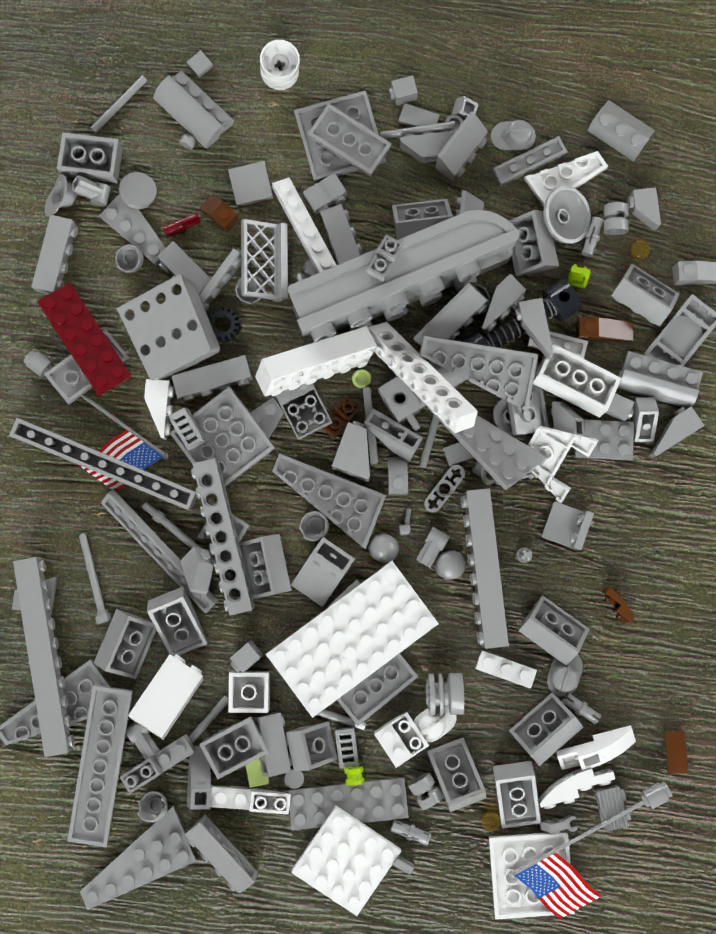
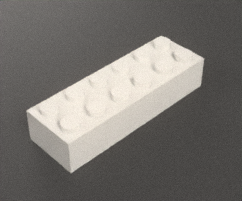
M365 326L261 360L255 377L265 397L269 395L276 396L284 390H294L302 384L306 383L309 385L320 378L328 379L336 373H346L351 368L364 367L368 364L377 345L368 327Z

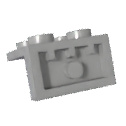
M553 502L541 537L574 550H582L594 513L589 511L583 512L564 504Z

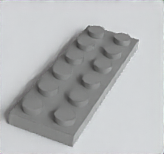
M404 777L365 781L364 784L352 786L342 783L288 789V793L291 794L289 807L291 830L321 827L335 805L362 823L409 818Z

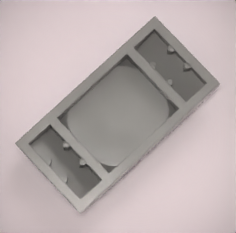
M691 294L654 339L644 355L684 366L716 326V312Z

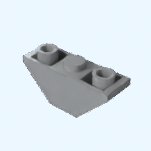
M442 130L438 133L428 131L422 133V135L415 136L414 134H406L400 137V148L420 163L437 161L438 154L456 130Z

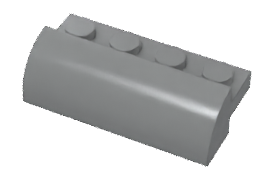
M182 71L173 77L167 76L154 93L153 99L205 148L219 140L220 135L234 124V120Z
M628 351L623 368L619 374L621 381L617 389L643 397H655L657 401L678 407L684 406L687 409L691 406L693 407L697 399L703 372Z

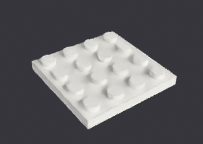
M335 805L293 867L291 873L357 916L401 853V848Z
M562 831L557 835H550L547 832L489 836L495 919L554 915L530 888L516 877L511 878L509 872L521 868L568 842L567 831ZM568 846L557 853L570 863Z

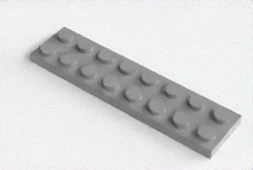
M93 685L68 842L107 847L133 690Z

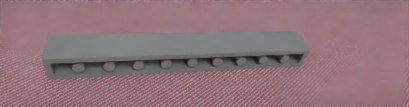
M16 418L9 434L13 438L184 509L192 510L196 501V491L25 420Z
M41 557L13 561L44 757L69 753L73 750L75 742L73 735H70L71 718L67 715L66 710L68 699L67 696H64L63 688L65 687L64 677L60 674L62 662L61 658L57 656L56 650L59 644L57 638L54 637L55 621L51 618L50 613L52 602L48 599L47 595L49 584L44 576L46 565Z

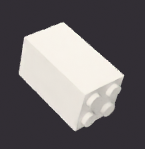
M176 654L174 657L172 655L167 657L128 715L132 720L164 740L203 681L202 671L193 665L188 667L185 665V660Z

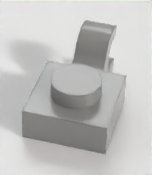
M567 815L561 819L555 818L540 822L541 830L549 832L550 835L560 834L561 830L574 832L577 830V827L570 826V821L575 820L576 817Z

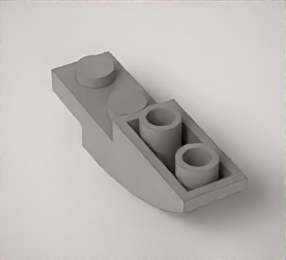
M185 734L120 776V779L131 794L197 750L187 734Z

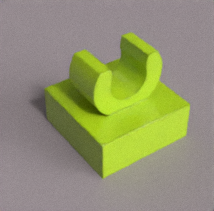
M574 264L571 267L567 282L572 286L586 288L591 270L587 269V266L580 268L577 267V264Z

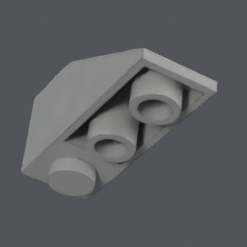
M194 746L197 751L189 756L187 807L190 810L210 809V764L201 747Z

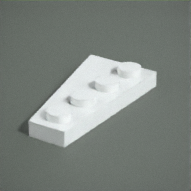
M596 151L576 158L574 161L559 164L554 168L542 170L534 175L525 176L524 180L544 207L546 198L554 189L562 186L577 189L606 170L608 165L599 152Z

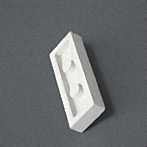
M549 331L551 344H555L584 359L588 341ZM529 337L527 347L540 350Z
M483 650L480 652L475 667L477 670L528 688L532 687L537 672L536 669Z

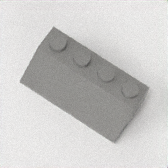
M468 283L413 339L419 345L422 343L423 335L449 340L456 339L460 334L459 330L463 326L465 328L474 321L472 317L477 312L481 314L488 307L486 303L489 300L473 284Z
M205 814L186 832L187 842L192 847H197L200 851V856L214 866L213 870L218 876H223L227 880L226 883L232 891L236 890L238 893H241L255 882L258 871Z

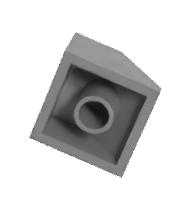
M329 721L285 732L294 771L312 770L337 760Z

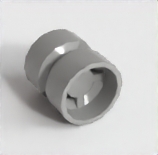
M612 202L604 205V218H606L604 221L605 234L621 235L629 232V221L626 219L629 216V205L627 203Z
M430 772L420 775L408 784L412 794L418 796L417 802L422 810L434 806L444 798L439 787L434 786L435 781Z

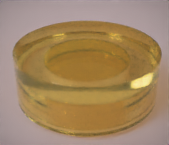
M637 240L630 247V254L636 260H643L650 253V246L644 240Z
M489 810L481 816V824L485 830L494 832L499 829L501 819L498 813Z

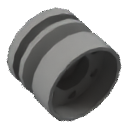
M428 673L426 704L430 715H435V706L439 707V715H443L444 706H448L450 715L464 714V683L462 673H449L447 682H443L441 673H438V682H434L433 673Z

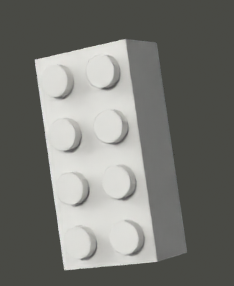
M552 344L553 357L552 359H547L545 355L543 356L534 376L533 384L600 418L608 411L621 378Z

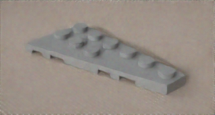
M423 335L420 349L421 356L528 412L538 354Z
M434 414L504 490L514 485L547 459L546 456L478 415L473 427L454 433Z
M279 454L272 472L366 549L386 495Z
M90 659L64 678L65 687L63 692L64 696H67L68 699L66 710L67 715L71 718V724L88 718L94 684L112 687L100 669L93 664V659ZM34 700L0 725V738L5 745L41 734L36 701Z
M175 805L167 811L165 817L155 822L80 891L87 910L197 861L192 846L186 840V831Z

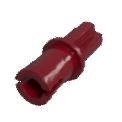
M194 213L182 219L179 217L177 221L164 225L163 229L166 236L169 237L181 231L185 232V229L200 224L201 220L199 215Z

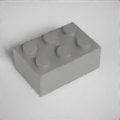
M62 133L57 170L65 177L76 178V176H81L88 180L118 183L123 146L119 139Z

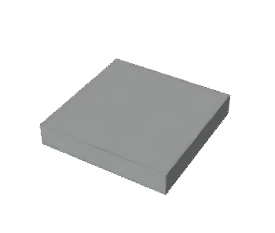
M265 161L228 169L237 207L273 199Z

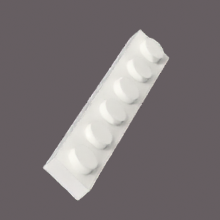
M286 178L272 183V188L317 273L337 266L291 179Z

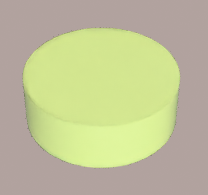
M359 369L354 372L352 382L359 389L366 388L371 383V375L367 370Z

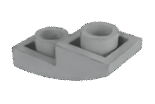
M385 235L377 248L374 258L367 267L366 273L384 282L404 243Z

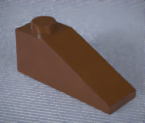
M579 317L576 321V338L586 341L632 342L633 322L597 317Z

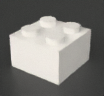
M270 671L229 672L228 713H268L270 711Z

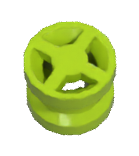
M363 766L344 768V773L347 775L346 785L352 786L365 783V779L362 777Z

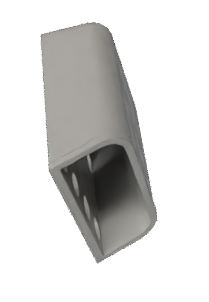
M178 274L116 308L151 380L170 378L220 351V345L197 292L196 285L182 274ZM175 284H179L182 288L179 295H175L173 292ZM161 292L166 296V300L162 304L157 300V296ZM144 301L150 304L148 312L142 310V303ZM131 309L134 311L135 315H132L127 311Z

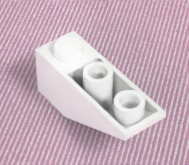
M146 379L144 399L160 437L167 440V435H170L171 432L168 416L173 413V406L170 405V400L174 397V386H172L170 381Z

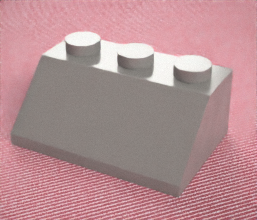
M610 100L601 108L587 130L633 162L655 132V130Z
M472 111L469 113L437 156L435 169L451 181L463 175L466 170L464 168L468 162L472 163L477 155L475 152L478 148L482 149L488 141L486 138L488 131L475 113Z
M448 199L392 205L396 240L453 217Z
M532 210L509 220L519 231V238L516 245L512 247L513 253L511 255L516 277L545 272L559 266L554 239L546 227L543 211Z
M631 264L611 296L617 302L631 308L634 313L644 316L650 323L660 327L672 311L679 293L634 264Z
M280 534L259 537L239 543L253 599L292 591Z
M542 595L518 631L567 665L579 653L590 629Z
M116 609L93 664L104 671L136 679L157 630L153 622Z
M552 692L514 725L509 732L540 766L579 732L583 726Z

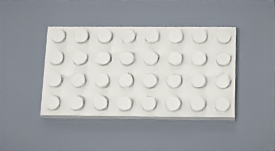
M390 561L266 653V655L313 718L437 626L438 622L394 562Z

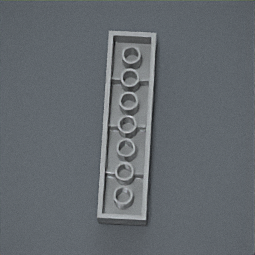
M490 488L470 490L463 493L461 507L465 508L466 515L463 516L464 528L467 527L468 535H465L466 547L470 546V554H467L468 565L472 566L473 572L470 574V584L474 585L475 593H472L473 605L477 606V612H474L475 624L479 625L480 631L476 632L477 642L485 649L509 646Z

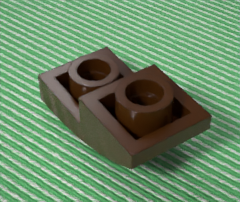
M346 396L329 416L332 423L322 429L332 438L336 439L361 408Z
M606 587L602 594L606 596L605 600L611 605L617 604L613 610L617 614L616 618L624 624L626 622L633 624L635 621L633 614L625 601L611 587Z
M664 732L668 775L688 774L685 732Z

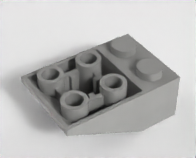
M509 274L496 286L479 332L481 335L484 333L486 335L489 334L497 325L496 322L498 320L501 323L511 312L510 309L513 308L515 310L519 302L525 299L526 289L512 274Z
M305 383L294 390L287 389L276 395L298 440L332 423L313 383L309 385Z
M322 537L291 586L323 607L355 559Z

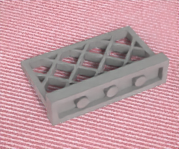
M247 219L241 220V296L272 299L274 302L288 299V224H272ZM247 225L252 226L257 233L254 236L248 233ZM265 228L272 229V237L270 239L262 232ZM258 235L265 242L261 248L254 240ZM249 243L257 250L253 255L247 250ZM267 245L272 250L270 258L263 251ZM257 254H260L265 260L261 266L254 259ZM250 261L257 269L253 274L247 269V264ZM267 264L272 269V274L270 276H268L262 269ZM258 272L265 279L261 285L254 278ZM250 280L257 287L254 292L247 291V283ZM267 282L272 287V294H267L262 288Z

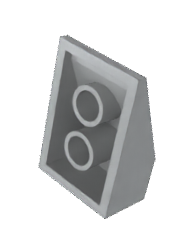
M184 586L148 601L147 612L170 655L173 657L175 654L179 656L207 644L199 619Z
M252 717L207 737L199 744L217 779L269 753Z
M463 737L427 751L450 812L486 798V790Z
M532 761L493 766L502 829L540 824L536 779Z

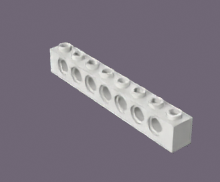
M387 322L368 327L377 345L374 352L454 433H457L475 425L477 410Z

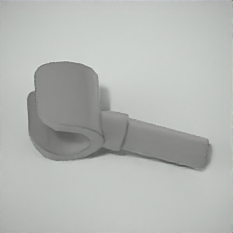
M409 508L406 509L405 524L399 525L401 536L410 533L411 509Z

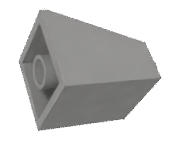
M353 421V423L348 422L334 458L332 469L369 482L367 430L362 423Z

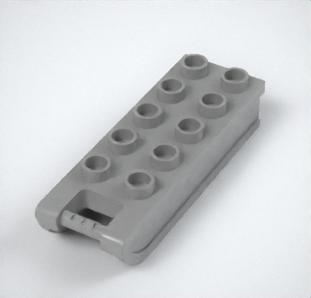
M485 210L466 211L399 239L398 241L404 243L384 282L366 273L367 267L376 254L377 249L289 285L288 293L293 303L292 307L298 319L297 322L305 345L333 337L347 330L352 331L365 326L371 327V320L383 315L387 321L398 319L408 312L406 305L418 300L422 307L436 303L443 298L441 291L449 287L455 286L457 292H460L468 283L476 285L478 283L476 276L509 262L513 253L512 247L516 245L519 238V231L511 222L496 213Z

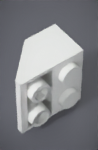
M407 712L390 720L374 731V735L396 768L429 746Z

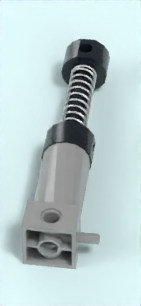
M565 279L559 280L542 291L546 319H552L554 316L559 322H562L581 310V302L578 295ZM512 318L513 322H506L505 327L502 328L500 326V330L497 332L493 330L494 333L492 335L487 334V338L483 337L478 331H475L460 341L502 348L503 345L508 346L509 341L514 342L516 337L521 338L522 333H527L522 328L520 320L517 321V319ZM430 360L428 361L454 388L466 381V379ZM397 376L379 387L378 395L394 421L402 424L408 420L414 431L420 429L421 426L414 416L426 404L409 386ZM401 397L404 399V402L397 403L395 398Z

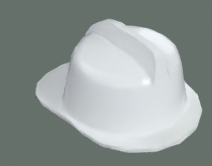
M435 706V715H430L427 708L415 718L414 723L426 742H433L454 727L456 715H450L448 706H444L443 715H439V707Z

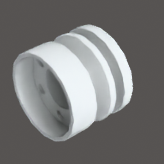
M285 40L269 42L260 54L261 77L264 83L275 90H285L294 85L299 76L300 64L299 53L296 47Z

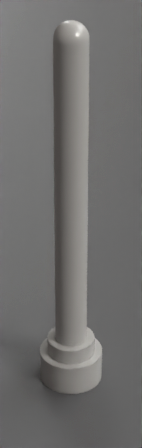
M82 533L79 535L98 611L95 617L98 625L109 622L112 618L108 610H105L87 535Z

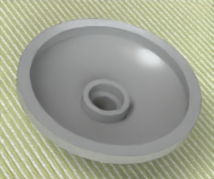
M562 186L554 189L546 198L543 214L550 234L556 240L565 244H572L582 240L588 232L591 223L590 208L585 197L575 188Z

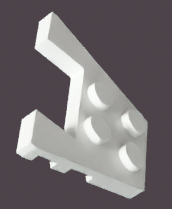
M539 426L528 446L546 456L547 459L543 464L534 469L532 473L544 483V487L548 491L553 493L556 500L562 503L571 488L554 478L567 453L573 447L589 457L599 440Z

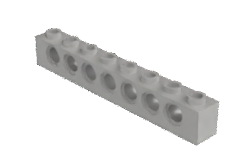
M213 458L193 463L191 473L193 479L197 481L196 494L198 498H201L203 505L200 506L201 514L203 517H206L207 521L205 531L207 536L211 538L212 543L209 546L211 554L215 555L216 558L214 567L216 573L220 575L219 588L221 593L224 592L226 600L223 601L225 611H229V615L251 611L255 606L219 459ZM206 475H210L213 479L212 484L209 486L204 483ZM212 493L217 496V502L214 505L208 500L209 495ZM216 512L222 516L220 523H216L213 520V515ZM220 531L226 534L225 542H221L218 539ZM224 550L231 553L229 561L224 560L222 557ZM229 569L234 570L236 573V577L233 580L227 577ZM233 588L240 591L239 598L232 596L231 591Z

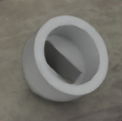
M187 133L181 137L179 143L186 149L192 150L196 140L193 135Z

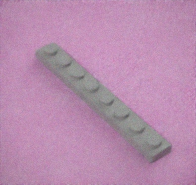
M114 489L109 491L101 504L180 587L184 586L188 596L205 614L210 611L219 600L209 590L206 595L190 592L180 562L181 560Z

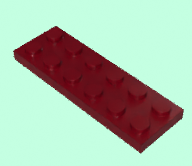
M71 283L64 285L37 301L98 397L132 378Z

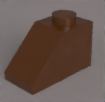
M213 195L199 208L200 211L226 233L239 221L238 214L225 202Z

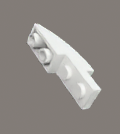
M631 725L593 735L594 741L556 751L561 769L564 770L581 765L582 771L604 764L622 754L636 742Z
M582 768L577 769L554 782L539 797L538 803L541 808L544 807L545 809L553 808L556 806V803L560 802L564 804L572 803L575 801V798H579L577 789L586 791L591 789L592 785H608L611 783V780H615L614 772L610 768L594 773L592 768L582 771Z
M211 785L210 807L249 810V812L289 814L291 794L230 785V787Z

